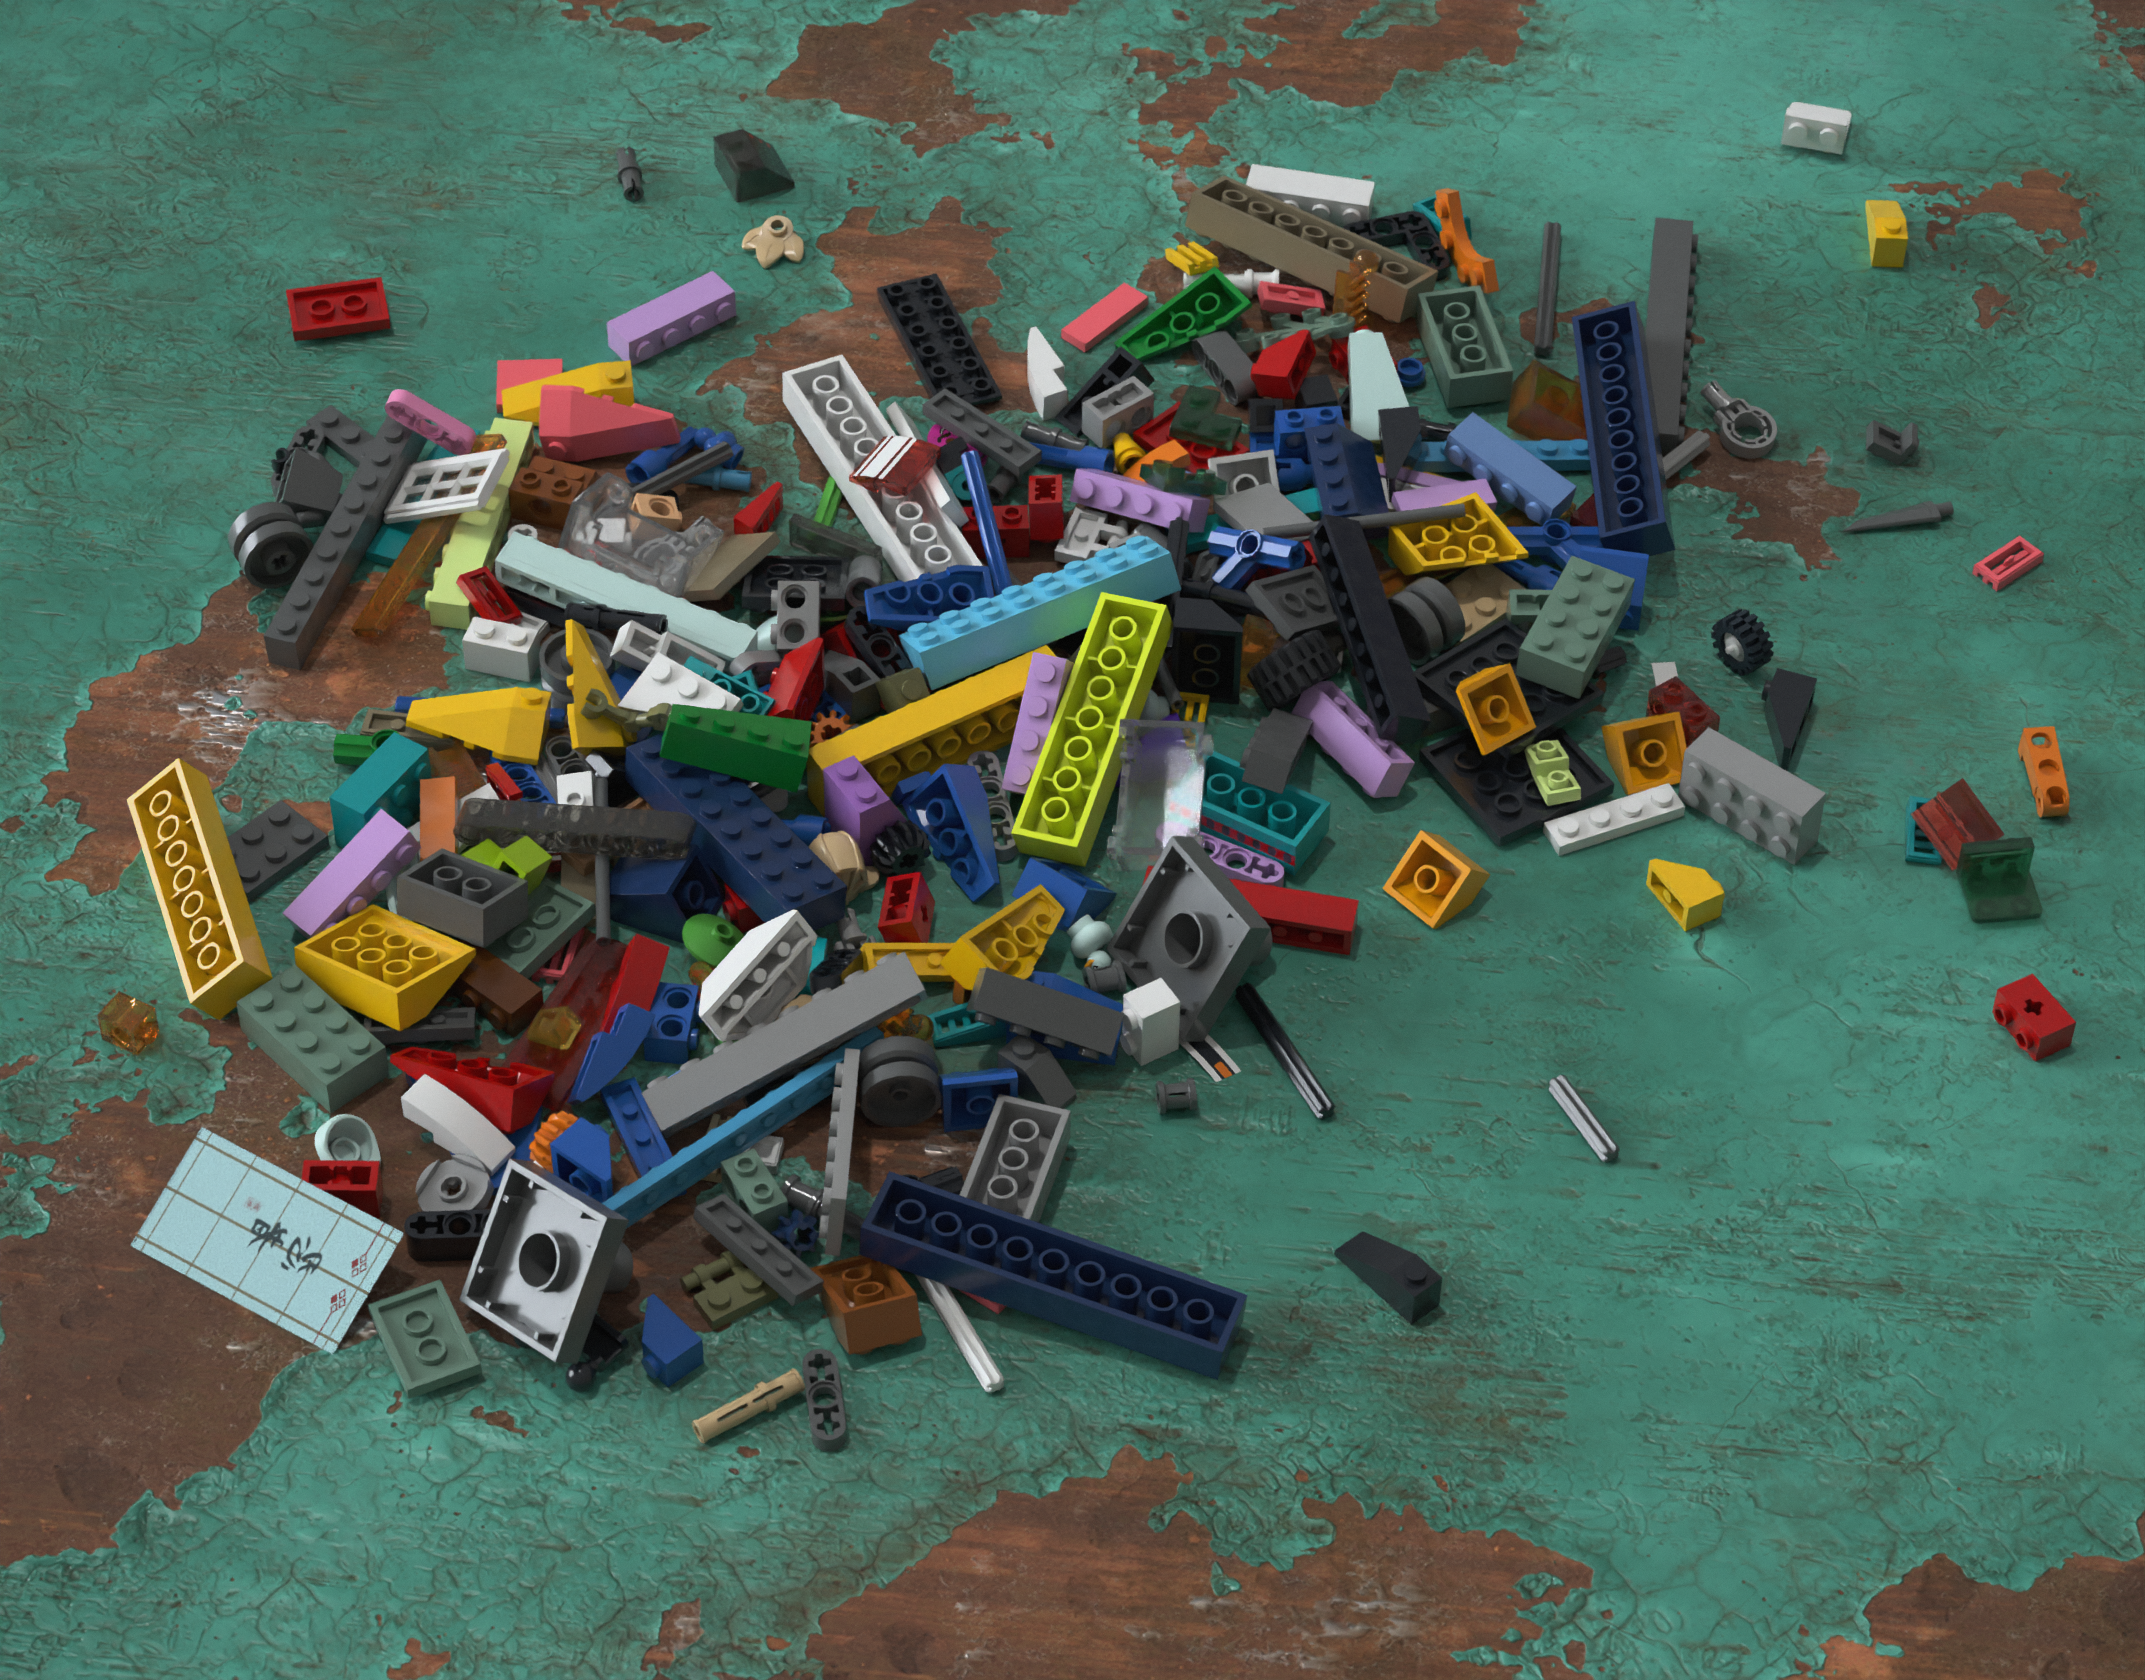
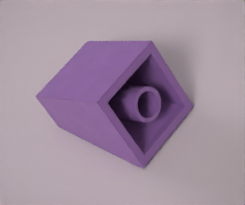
M853 755L823 768L825 817L829 818L828 823L831 825V832L842 830L850 834L860 849L865 866H873V860L870 858L872 852L869 846L876 841L875 834L885 831V825L888 827L893 826L898 819L903 823L907 820Z

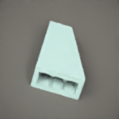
M1359 330L1356 333L1349 334L1347 346L1351 431L1371 441L1375 454H1382L1379 439L1378 410L1409 407L1383 333Z

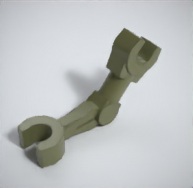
M591 688L586 700L593 702L596 706L586 702L580 713L589 719H597L603 715L616 724L623 726L626 731L635 733L645 727H653L654 730H665L672 706L670 703H660L650 708L648 713L628 712L609 705L607 697L603 692Z

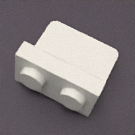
M1793 102L1790 108L1787 107L1781 144L1819 150L1826 153L1842 154L1851 121V113L1841 109Z

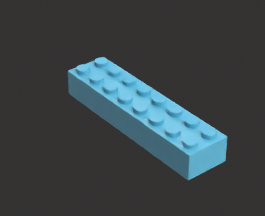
M1135 536L1128 539L1123 546L1115 549L1105 548L1096 552L1095 557L1088 560L1069 562L1064 566L1063 570L1053 574H1039L1033 578V582L1023 586H1009L1002 590V594L993 598L977 599L970 604V607L963 610L944 612L939 616L938 620L928 624H914L908 628V632L900 634L899 638L904 654L914 668H920L926 686L930 690H934L1088 628L1101 592L1152 602L1181 590L1171 552L1148 536Z

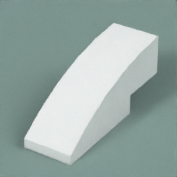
M1035 326L1030 328L1028 337L1027 380L1035 408L1043 421L1056 417L1067 405V388L1064 386V364Z
M633 620L619 629L610 658L641 672L646 669L658 652L682 666L689 656L723 672L726 661L668 631L660 635Z
M426 1074L401 1097L404 1117L432 1132L434 1143L455 1155H469L479 1160L486 1172L492 1176L516 1152L515 1146L481 1113L447 1087Z

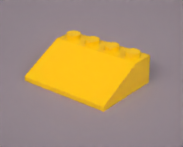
M374 904L294 947L296 966L332 999L342 1006H346L398 1031L407 1029L412 1024L426 1017L476 956L475 948Z

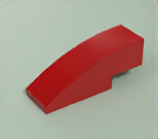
M636 934L626 946L619 975L613 982L600 1032L610 1033L619 1008L628 1003L647 1011L650 1010L665 966L669 946L640 934Z

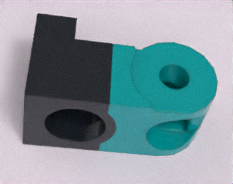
M960 436L932 452L955 495L964 502L972 503L961 455L969 452L970 449L965 439Z

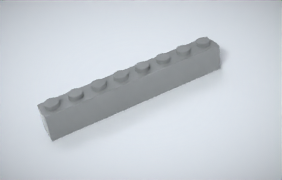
M894 952L882 957L877 961V967L865 973L863 970H859L850 974L844 979L845 984L834 990H831V988L820 990L811 997L812 1001L800 1008L798 1005L791 1006L778 1015L780 1019L768 1025L760 1023L746 1031V1037L733 1043L732 1040L721 1043L713 1049L714 1054L703 1060H700V1058L692 1059L680 1067L681 1072L669 1078L661 1076L651 1081L647 1085L648 1089L641 1093L664 1136L668 1138L927 999L928 996L905 952L899 955Z

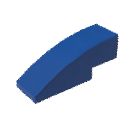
M630 1003L619 1008L610 1033L602 1031L593 1035L567 1101L568 1104L574 1106L584 1102L601 1090L623 1069L646 1037L656 1014Z

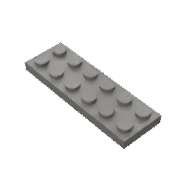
M845 1048L844 1063L836 1062L834 1085H841V1087H834L821 1208L822 1213L829 1214L828 1216L821 1215L819 1238L826 1239V1255L840 1256L860 1057V1050Z

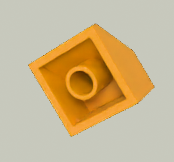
M1420 830L1382 889L1431 928L1437 929L1473 902L1491 874L1440 835Z

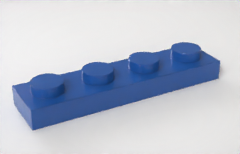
M635 1077L603 1087L600 1090V1096L640 1179L652 1168L660 1166L673 1156L641 1093L642 1091ZM684 1190L675 1197L687 1194V1190Z

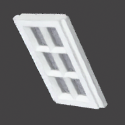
M507 448L415 462L412 465H408L384 511V522L390 524L477 511L485 508L509 461L508 456L510 452Z

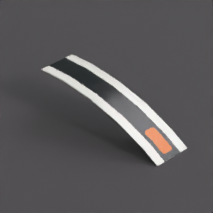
M1209 1035L1201 1042L1182 1041L1179 1038V1043L1201 1064L1215 1082L1241 1071Z

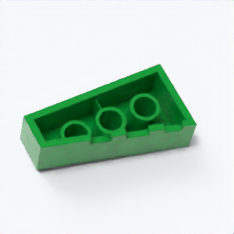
M673 704L662 737L659 757L797 793L809 756L812 722Z

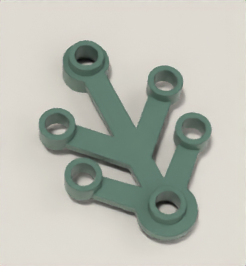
M1310 308L1302 312L1304 323L1291 321L1289 313H1280L1271 317L1272 327L1275 331L1254 333L1253 328H1243L1235 332V338L1233 339L1244 353H1250L1261 347L1259 341H1262L1263 349L1303 329L1310 331L1312 340L1327 334L1332 339L1347 337L1350 333H1354L1353 326L1356 322L1355 318L1348 316L1347 313H1336L1325 317L1322 316L1320 308Z

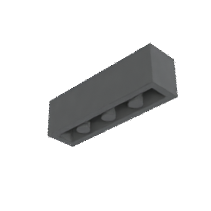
M1273 708L1268 718L1262 717L1259 727L1256 728L1248 747L1245 748L1239 768L1245 769L1242 781L1282 794L1304 752L1313 720L1277 708Z
M988 967L979 968L966 1011L976 1014L974 1020L995 1026L996 1022L999 1021L1010 1025L1009 1032L1030 1038L1032 1032L1044 1036L1043 1043L1064 1049L1065 1045L1068 1044L1079 1048L1078 1055L1099 1061L1100 1056L1112 1055L1125 1014Z

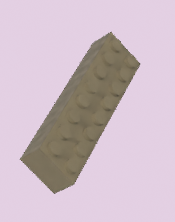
M1225 175L1192 192L1185 227L1196 231L1197 235L1219 241L1225 248L1241 251L1254 261L1272 265L1275 269H1279L1280 273L1294 275L1302 279V282L1307 285L1318 286L1327 290L1333 297L1347 299L1355 303L1362 310H1371L1380 314L1386 321L1401 323L1416 314L1417 295L1434 291L1438 275L1437 270Z

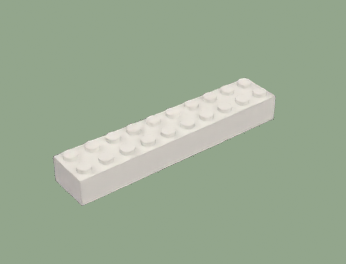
M843 355L782 373L783 403L832 478L836 481L837 486L898 580L903 582L919 578L921 574L928 572L931 575L936 574L954 565L983 566L955 523L940 509L923 476L907 451L883 479L878 478L904 449L903 446L876 477L860 476L896 434ZM888 436H891L888 439V441L881 447V449L874 455V457L867 463V465L859 472V474L857 476H854V474L861 468V466L868 460V458L875 452V450L882 444V442Z

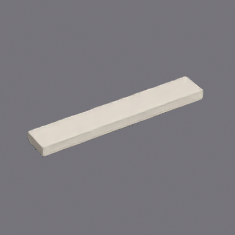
M896 402L892 403L886 408V412L898 434L910 437L904 443L905 446L913 438L917 439L908 451L940 509L957 527H962L969 519L928 449L914 421Z

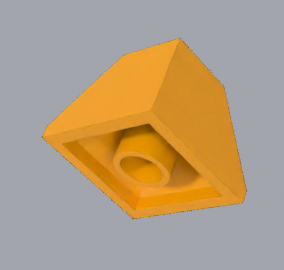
M1510 663L1485 668L1459 683L1456 693L1482 755H1486L1536 728Z
M1680 712L1631 719L1601 726L1608 761L1626 795L1642 792L1667 783L1670 785L1680 783L1684 752L1687 749Z

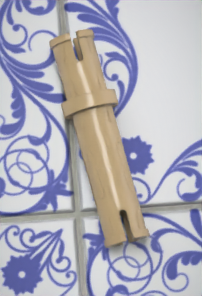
M793 1368L766 1384L762 1381L754 1385L755 1390L725 1404L698 1420L692 1421V1427L697 1438L704 1444L709 1439L739 1425L764 1410L767 1412L775 1410L776 1404L805 1390V1384L799 1372Z

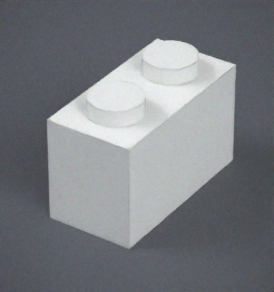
M473 617L462 639L465 669L530 682L539 665V630Z
M1159 978L1124 994L1122 1013L1125 1014L1122 1020V1035L1120 1036V1042L1124 1051L1128 1055H1133L1137 1062L1143 1066L1177 1050L1179 1047L1180 1001L1163 979Z

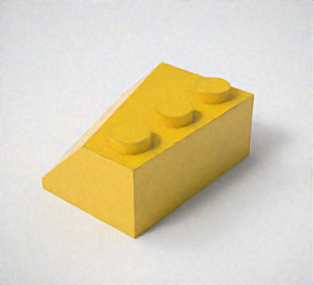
M1476 492L1441 505L1464 503L1465 517L1389 526L1388 556L1404 575L1511 562L1528 558L1529 553Z

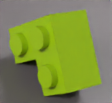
M527 835L503 850L488 838L462 854L463 857L527 880L528 895L540 885L553 858Z

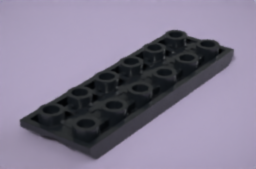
M937 273L877 287L879 302L930 399L946 388L970 405H981L1002 400V394Z

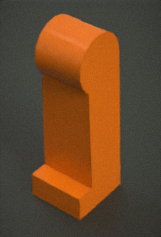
M2055 727L2023 728L2018 754L2020 761L2025 763L2038 816L2068 815L2069 791ZM2035 737L2045 738L2044 744L2034 745L2031 740Z

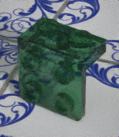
M2031 837L1962 843L1956 873L1973 922L1984 924L2041 917L2043 908L2030 874L2035 849Z

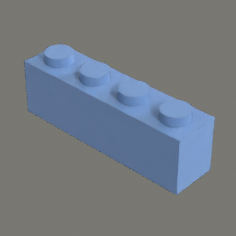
M1472 412L1448 434L1443 455L1454 465L1460 466L1474 476L1476 480L1486 478L1494 492L1499 494L1504 501L1511 503L1524 512L1532 521L1543 526L1545 521L1554 518L1558 519L1571 507L1577 486Z

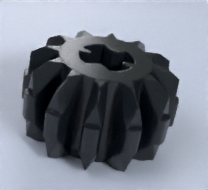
M898 819L891 827L885 825V831L875 834L876 841L869 846L872 852L870 858L873 860V865L887 877L915 873L919 866L926 865L924 859L931 855L929 849L931 843L928 840V836L923 829H920L911 820L903 823Z

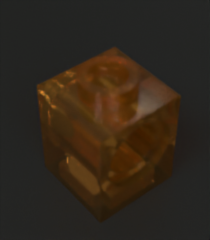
M120 991L97 1015L102 1039L137 1056L147 1045L154 1042L159 1032L155 1007Z

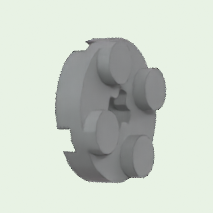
M464 1154L451 1155L453 1160H447L443 1163L440 1160L431 1163L417 1181L416 1194L422 1211L483 1210L488 1205L494 1191V1185L483 1164L476 1158ZM458 1185H461V1190L457 1194L449 1196L447 1192L449 1188L455 1189Z

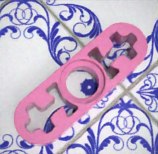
M397 389L392 391L387 400L385 411L392 419L453 454L466 455L471 452L477 439V435L471 427L406 390ZM424 419L430 420V421L434 422V423H435L436 425H438V426L429 424V423L426 422Z

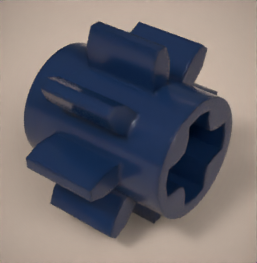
M793 1209L792 1217H778L780 1224L777 1230L772 1231L771 1234L778 1237L783 1246L790 1250L798 1259H800L802 1251L815 1252L813 1245L816 1242V1238H819V1232H816L813 1227L817 1221L815 1217L809 1215L803 1219V1213L796 1209ZM796 1229H797V1234L799 1235V1238H798L797 1240H795V1239L797 1238V1236H796V1234L794 1233V1231H795Z

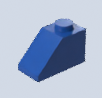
M654 1293L647 1298L642 1335L643 1359L641 1362L650 1377L658 1378L663 1384L670 1387L704 1363L703 1342Z

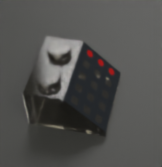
M744 129L713 137L715 166L736 203L795 188V182L773 145Z

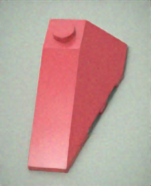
M543 385L541 388L539 438L545 457L548 459L578 462L677 444L680 442L681 437L674 414L637 403L631 407L613 402L614 397L603 394L601 399L584 394V389L576 386Z

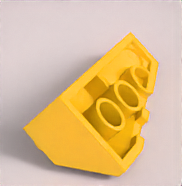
M631 360L596 363L501 390L504 419L533 422V426L538 427L541 388L543 385L576 386L583 388L584 394L602 399L603 394L614 397L613 402L630 407L634 404Z
M573 619L565 620L566 657L570 666L573 667V674L567 676V687L571 690L574 697V703L567 704L572 749L587 757L592 749L616 756L626 755V747L633 745L637 741V732H628L623 726L616 724L603 715L597 719H589L580 713L586 702L596 706L593 702L586 700L591 688L603 692L607 697L608 704L618 708L617 706L621 700L584 626Z
M514 687L413 700L406 718V726L441 739L450 736L463 740V746L472 750L477 746L493 751L492 757L503 761L538 766L549 729L552 692L541 691L537 688Z
M1040 884L962 935L940 964L953 979L967 990H973L979 968L984 967L1027 980L1031 976L1037 960L1042 955L1044 947L1053 934L1065 909Z

